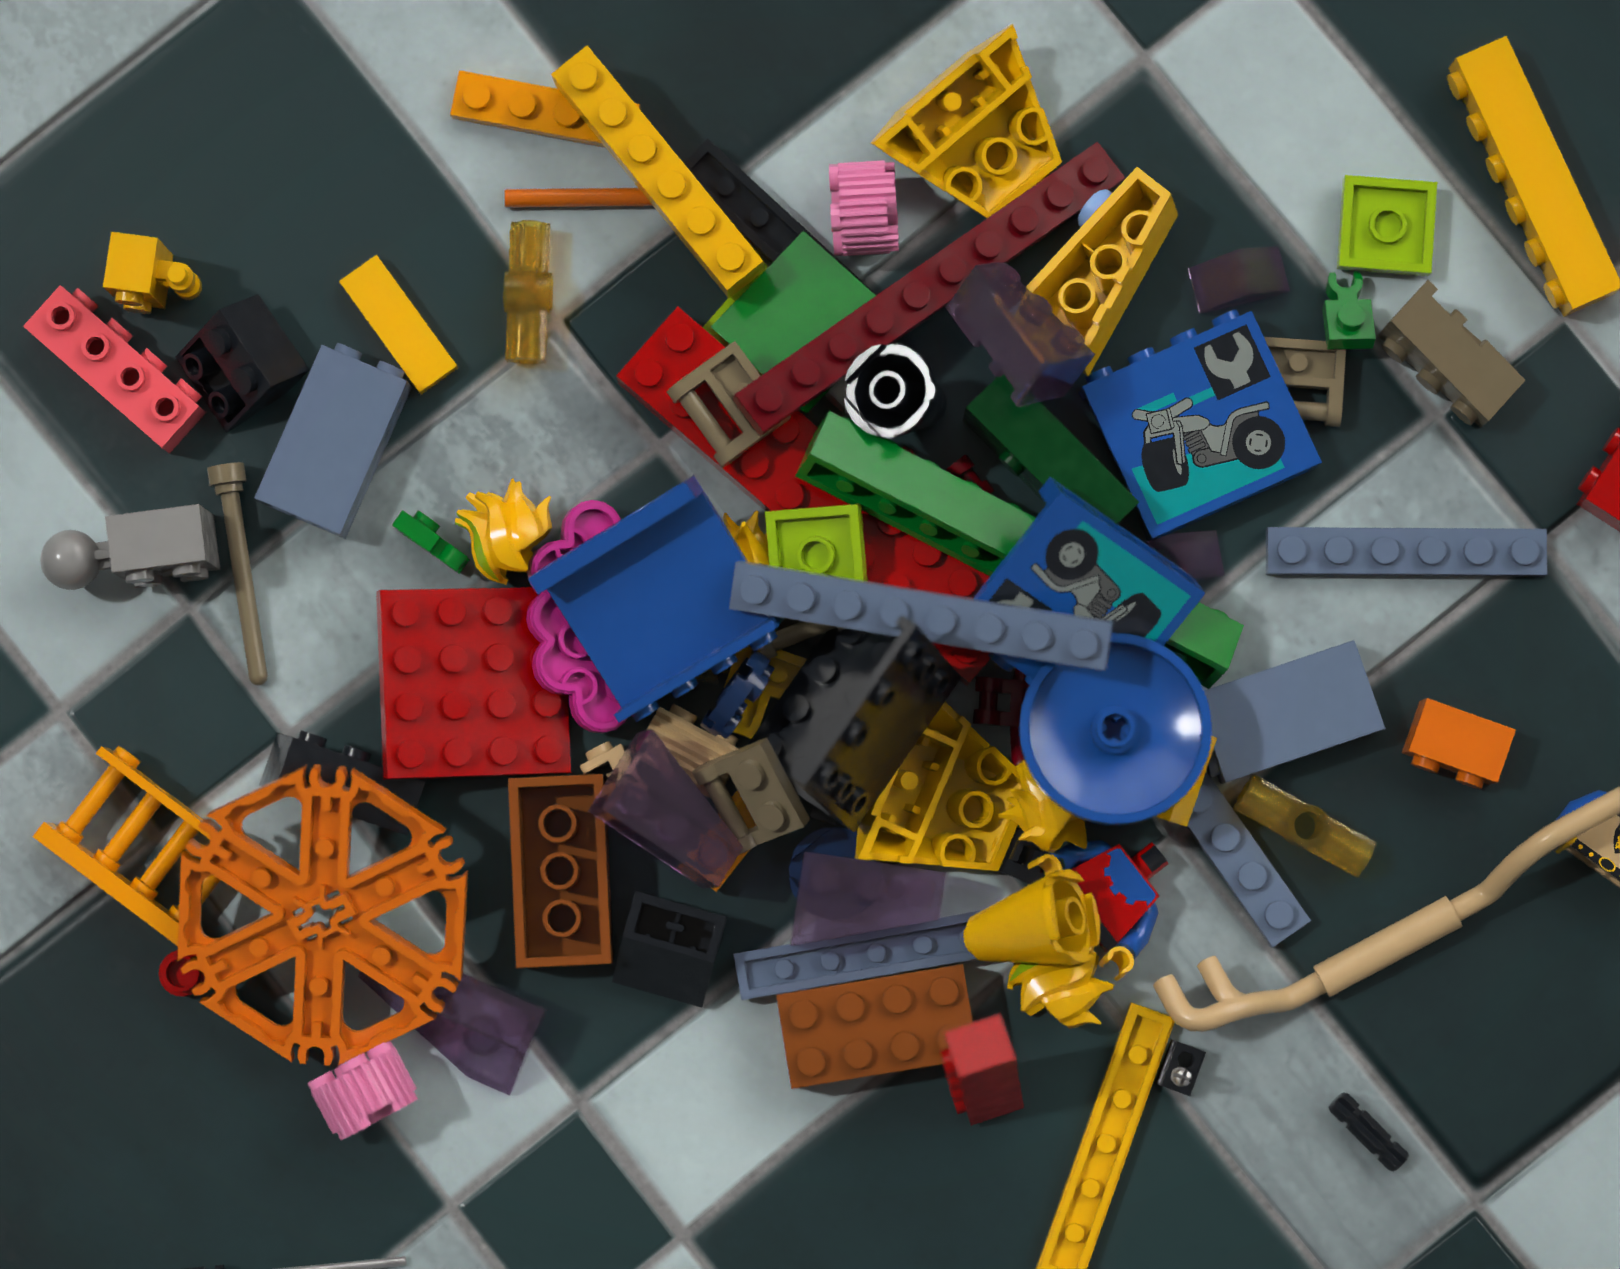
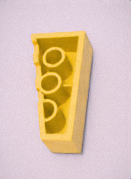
M1136 167L1012 301L1020 322L1087 377L1090 375L1178 216L1172 194L1140 168Z

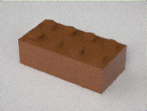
M603 774L508 778L516 968L614 963L606 776Z
M963 964L776 994L791 1089L943 1064L940 1050L948 1048L944 1032L973 1023Z

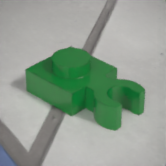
M1330 272L1326 284V294L1330 300H1325L1322 309L1327 349H1372L1375 344L1376 335L1371 299H1358L1363 286L1361 273L1354 272L1351 287L1344 288L1337 283L1336 272Z
M402 510L392 524L397 531L459 575L470 561L468 556L437 535L436 532L441 526L419 510L413 517Z

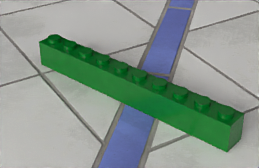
M831 411L827 413L813 434L795 475L848 504H861L862 511L988 576L993 574L1036 519V517L1024 512L1019 506L1007 503L985 492L977 484L964 481L941 469L936 463L924 460L900 448L890 439L868 434L851 419L839 416ZM1198 602L1164 647L1180 657L1195 674L1200 684L1210 689L1229 669L1244 625L1229 618L1224 612L1212 609Z

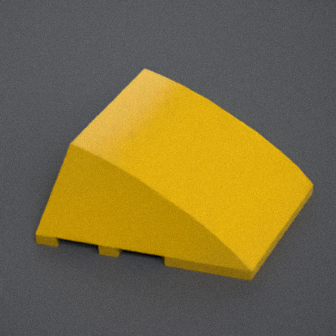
M1010 24L961 56L896 111L871 142L872 145L986 219L1036 185L1062 163L1044 109L1040 107L1032 85V75L1029 67L1025 65L1016 39L1018 36L1013 24Z
M944 702L858 826L855 859L999 871L1018 826L1012 820L998 817V814L1013 807L1007 801L1008 797H1015L1010 792V789L1022 790L1016 767L995 746H991L978 734L964 716L959 715Z

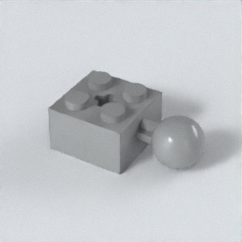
M200 504L105 516L108 541L95 543L90 536L83 532L65 530L56 533L48 539L40 557L41 568L46 578L53 585L66 590H76L87 586L96 578L99 570L111 569L112 573L125 579L126 583H134L136 588L162 585V577L166 576L180 577L183 582L204 580L209 578L208 571L220 570L214 514Z

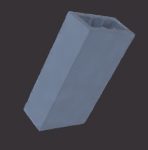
M337 343L334 349L321 345L254 498L261 504L346 539L412 387L407 380L402 379L405 373L403 370L383 361H379L377 367L360 361L362 353Z
M1355 640L1204 690L1211 712L1212 736L1217 738L1207 771L1211 778L1218 776L1220 784L1385 729Z

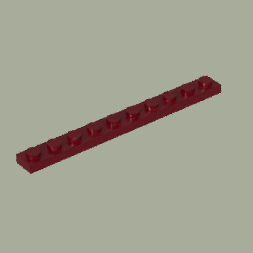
M1097 141L734 394L732 400L761 437L845 378L848 369L858 355L875 345L895 343L1080 213L1084 204L1096 192L1104 189L1111 191L1120 185L1125 179L1124 175Z

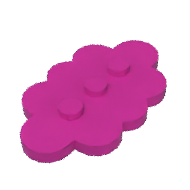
M596 500L581 502L570 509L562 520L561 540L548 542L533 553L528 564V577L621 520L615 509L605 502ZM546 589L532 601L527 610L526 617L528 629L540 642L533 654L532 668L534 677L541 687L550 693L569 695L572 717L579 726L588 732L604 733L616 730L626 721L625 719L618 723L614 716L621 706L548 590Z

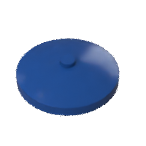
M1112 633L1108 665L1105 671L1048 661L1041 667L1032 680L1024 698L1019 722V737L1023 758L1033 780L1040 790L1058 807L1073 816L1092 823L1127 825L1143 822L1160 815L1178 803L1188 793L1200 776L1207 761L1212 738V721L1205 692L1195 674L1180 657L1168 648L1150 639L1126 633Z

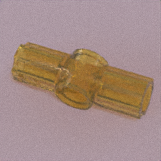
M535 220L511 222L509 271H505L503 291L504 312L507 313L506 362L526 365L546 363L548 342L547 320L548 314L552 312L553 274L549 273L550 223Z
M1252 774L1243 786L1233 810L1280 835L1291 845L1307 850L1355 878H1358L1366 868L1377 842L1328 816L1319 807L1301 801L1255 774ZM1302 813L1309 814L1315 822L1314 833L1307 839L1299 837L1294 829L1295 820Z

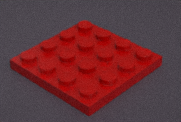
M533 587L379 590L376 592L384 780L571 773L568 695L553 694L542 688L534 677L532 668L533 654L540 644L528 629L526 621L527 610L532 601L538 596Z

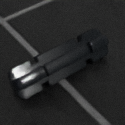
M1341 1093L1332 1101L1329 1111L1340 1122L1345 1121L1347 1123L1346 1128L1372 1154L1377 1153L1379 1155L1378 1160L1388 1170L1394 1172L1399 1169L1409 1157L1408 1152L1398 1142H1392L1390 1140L1392 1136L1366 1110H1360L1358 1108L1360 1104L1350 1094Z

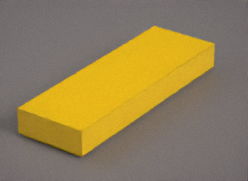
M377 254L339 281L421 395L458 369L456 363Z

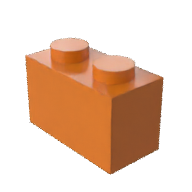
M1426 698L1418 704L1402 754L1413 757L1411 765L1419 769L1437 774L1441 767L1457 773L1455 781L1473 788L1482 789L1484 783L1489 785L1498 783L1516 729Z

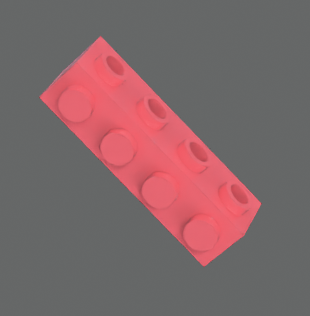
M60 285L23 327L170 454L206 414L196 404L202 396L182 378L176 384H173L165 377L162 372L168 366L149 349L146 348L141 355L128 344L133 335L117 321L111 318L105 324L94 315L93 312L99 306L79 288L70 294Z

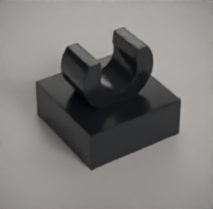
M1016 828L999 872L1032 884L1045 877V872L1040 866L1036 865L1028 869L1027 865L1042 855L1051 853L1041 850L1033 842L1019 841L1018 838L1024 831Z

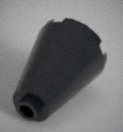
M900 344L872 346L856 357L846 373L844 381L847 383L846 398H844L845 408L852 421L868 434L881 438L900 437L936 424L946 411L947 399L942 387L927 361L910 347Z

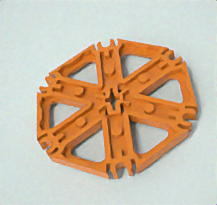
M315 764L309 774L310 785L306 781L305 772L307 765L210 811L206 816L214 819L216 822L206 818L201 821L198 827L209 835L210 843L203 845L191 838L185 846L187 851L184 850L181 853L177 962L184 956L197 955L188 959L180 970L185 974L193 969H197L204 974L205 981L197 984L192 990L194 995H202L208 992L211 987L216 991L212 995L202 997L199 1003L290 1062L295 1058L294 1045L297 1043L300 1045L297 1056L300 1064H306L308 1061L309 1048L319 1047L324 1052V1066H330L336 1055L335 1046L339 1049L340 1059L338 1065L383 1042L391 1041L435 1020L438 1014L434 1012H442L446 1003L435 996L434 989L444 987L454 993L459 983L451 975H454L460 982L463 978L468 870L462 875L449 877V874L458 872L465 863L463 857L453 862H447L441 857V850L452 845L454 841L452 835L443 836L435 843L430 840L435 835L445 833L447 828L355 768L351 770L352 782L351 786L348 787L345 786L348 780L346 766H339L336 773V782L329 784L321 778V764ZM285 797H293L299 800L302 804L299 869L248 837L243 830L244 818ZM362 802L371 803L408 827L412 835V841L408 847L349 875L352 811L357 804ZM190 854H192V855H194V856H197V857H201V859H198V858H196V857H193V856H191ZM214 875L271 913L220 938L209 937L203 932L201 927L203 881L208 876ZM337 890L339 891L338 894H336V895H334V896H332V897H330V898L328 897L329 894H331V893H333V892H335V891H337ZM432 890L438 891L445 897L447 903L445 945L437 953H427L374 918ZM319 904L323 910L330 908L333 910L341 905L344 906L338 909L330 918V926L328 927L322 921L311 922L302 926L316 912L315 905ZM299 908H302V909H303V911H301V912H299V913H297V914H295V912H294L295 910H297V909H299ZM352 916L351 919H349V920H347V921H345V922H343V923L341 922V921H343V920H345V919H347V918H349V917ZM296 956L293 1021L291 1023L279 1025L238 998L236 993L237 984ZM346 962L403 998V1009L365 1029L353 1030L349 1028L343 1019Z

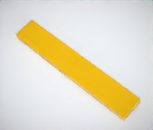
M1130 1002L1036 1269H1087L1174 1025V1021L1170 1016Z

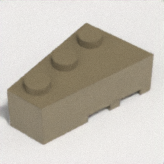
M1428 279L1377 336L1384 341L1381 347L1393 360L1401 364L1405 360L1418 372L1416 379L1422 386L1433 394H1437L1440 391L1453 403L1450 408L1458 418L1468 425H1472L1475 422L1481 428L1525 382V379L1487 340L1481 342L1463 326L1467 319L1459 310L1454 309L1450 314L1432 297L1438 289Z

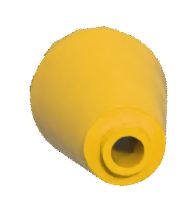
M1071 869L1054 871L972 915L964 929V943L967 950L980 961L1073 965L1091 961L1095 956L1089 955L1091 947L1099 946L1100 918L1096 901L1092 893L1083 894L1077 882L1084 880L1078 873Z

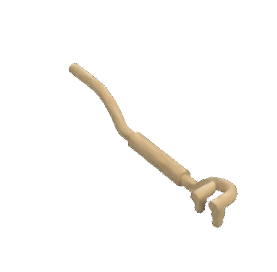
M1620 786L1557 819L1533 834L1508 854L1479 885L1451 900L1444 896L1314 965V973L1285 988L1244 994L1231 984L1216 956L1208 957L1197 965L1213 997L1218 1001L1215 1004L1204 1008L1192 1007L1173 974L1158 979L1153 984V987L1173 1021L1189 1031L1197 1032L1217 1029L1226 1024L1252 1016L1287 1012L1325 993L1330 998L1463 927L1462 920L1496 902L1525 871L1545 855L1574 837L1620 814Z

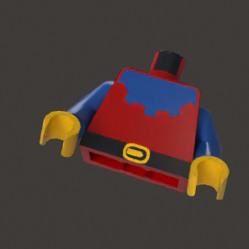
M1103 840L1087 841L1085 849L1069 843L1054 853L1042 855L1031 861L1027 865L1028 869L1036 865L1040 866L1044 870L1045 876L1054 871L1071 869L1083 878L1084 881L1077 883L1083 894L1092 893L1096 901L1100 918L1099 945L1104 952H1108L1100 959L1099 966L1102 968L1109 960L1113 961L1119 968V974L1114 977V980L1119 981L1133 968L1135 958L1149 942L1159 914L1155 901L1160 896L1148 881L1169 864L1159 849L1151 842L1130 858L1120 844L1111 847Z

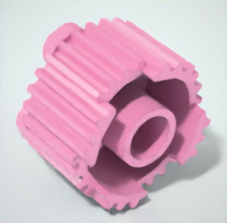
M881 160L829 164V182L832 198L830 211L834 256L890 254V252L899 251L894 162Z
M391 1041L383 1042L367 1051L366 1054L369 1061L365 1053H362L334 1069L337 1078H335L332 1071H329L307 1083L332 1134L337 1133L341 1140L418 1100L414 1092L417 1088Z

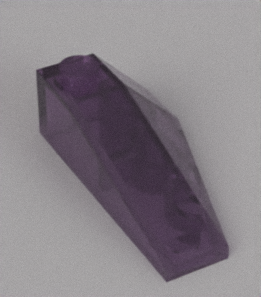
M360 971L358 977L397 1013L403 1009V998ZM463 972L461 982L454 975H451L459 983L456 991L452 993L444 987L435 988V996L444 1001L446 1005L441 1013L434 1012L438 1014L435 1020L415 1030L464 1075L510 1096L548 1009L466 972Z

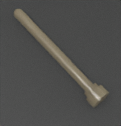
M243 462L215 465L207 468L210 487H215L216 495H221L248 675L251 683L259 686L267 681L268 674L239 495L240 492L244 491L242 483L247 482L245 466Z

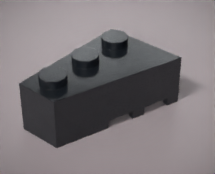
M301 730L298 739L277 733L259 786H264L307 765L305 772L306 781L310 785L309 774L315 764H321L322 780L332 784L336 782V773L339 766H346L348 780L345 786H351V770L355 768L417 808L425 782L418 779L384 780L383 767L369 763L372 754L347 745L344 746L342 754L325 748L328 739ZM362 802L353 808V818L408 835V827L371 803Z

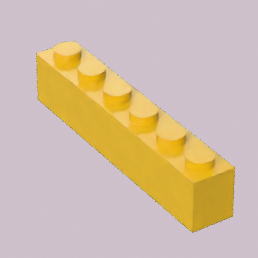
M1507 36L1456 57L1448 68L1451 73L1447 75L1449 87L1457 100L1463 99L1470 114L1466 117L1470 133L1477 142L1482 140L1489 155L1486 158L1489 174L1495 183L1501 182L1508 196V199L1505 200L1508 215L1515 225L1521 224L1528 239L1524 242L1527 256L1535 267L1540 265L1547 280L1544 283V291L1551 306L1554 309L1559 307L1563 317L1617 293L1620 290L1619 276Z
M588 45L551 74L558 90L729 299L765 270L762 258Z

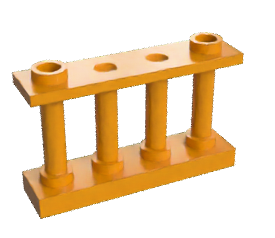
M119 745L115 751L101 746L96 754L110 765L66 822L61 820L57 826L54 823L43 822L32 837L178 946L179 905H172L169 910L154 899L158 894L155 889L180 858L181 853L186 850L185 846L191 838L194 839L198 832L210 839L209 835L198 827L203 818L136 769L141 761ZM124 776H126L147 793L104 850L98 848L94 854L80 844L84 838L81 833ZM161 804H163L184 821L142 877H135L131 882L117 872L121 866L118 861ZM214 875L208 876L203 881L202 904L221 881Z

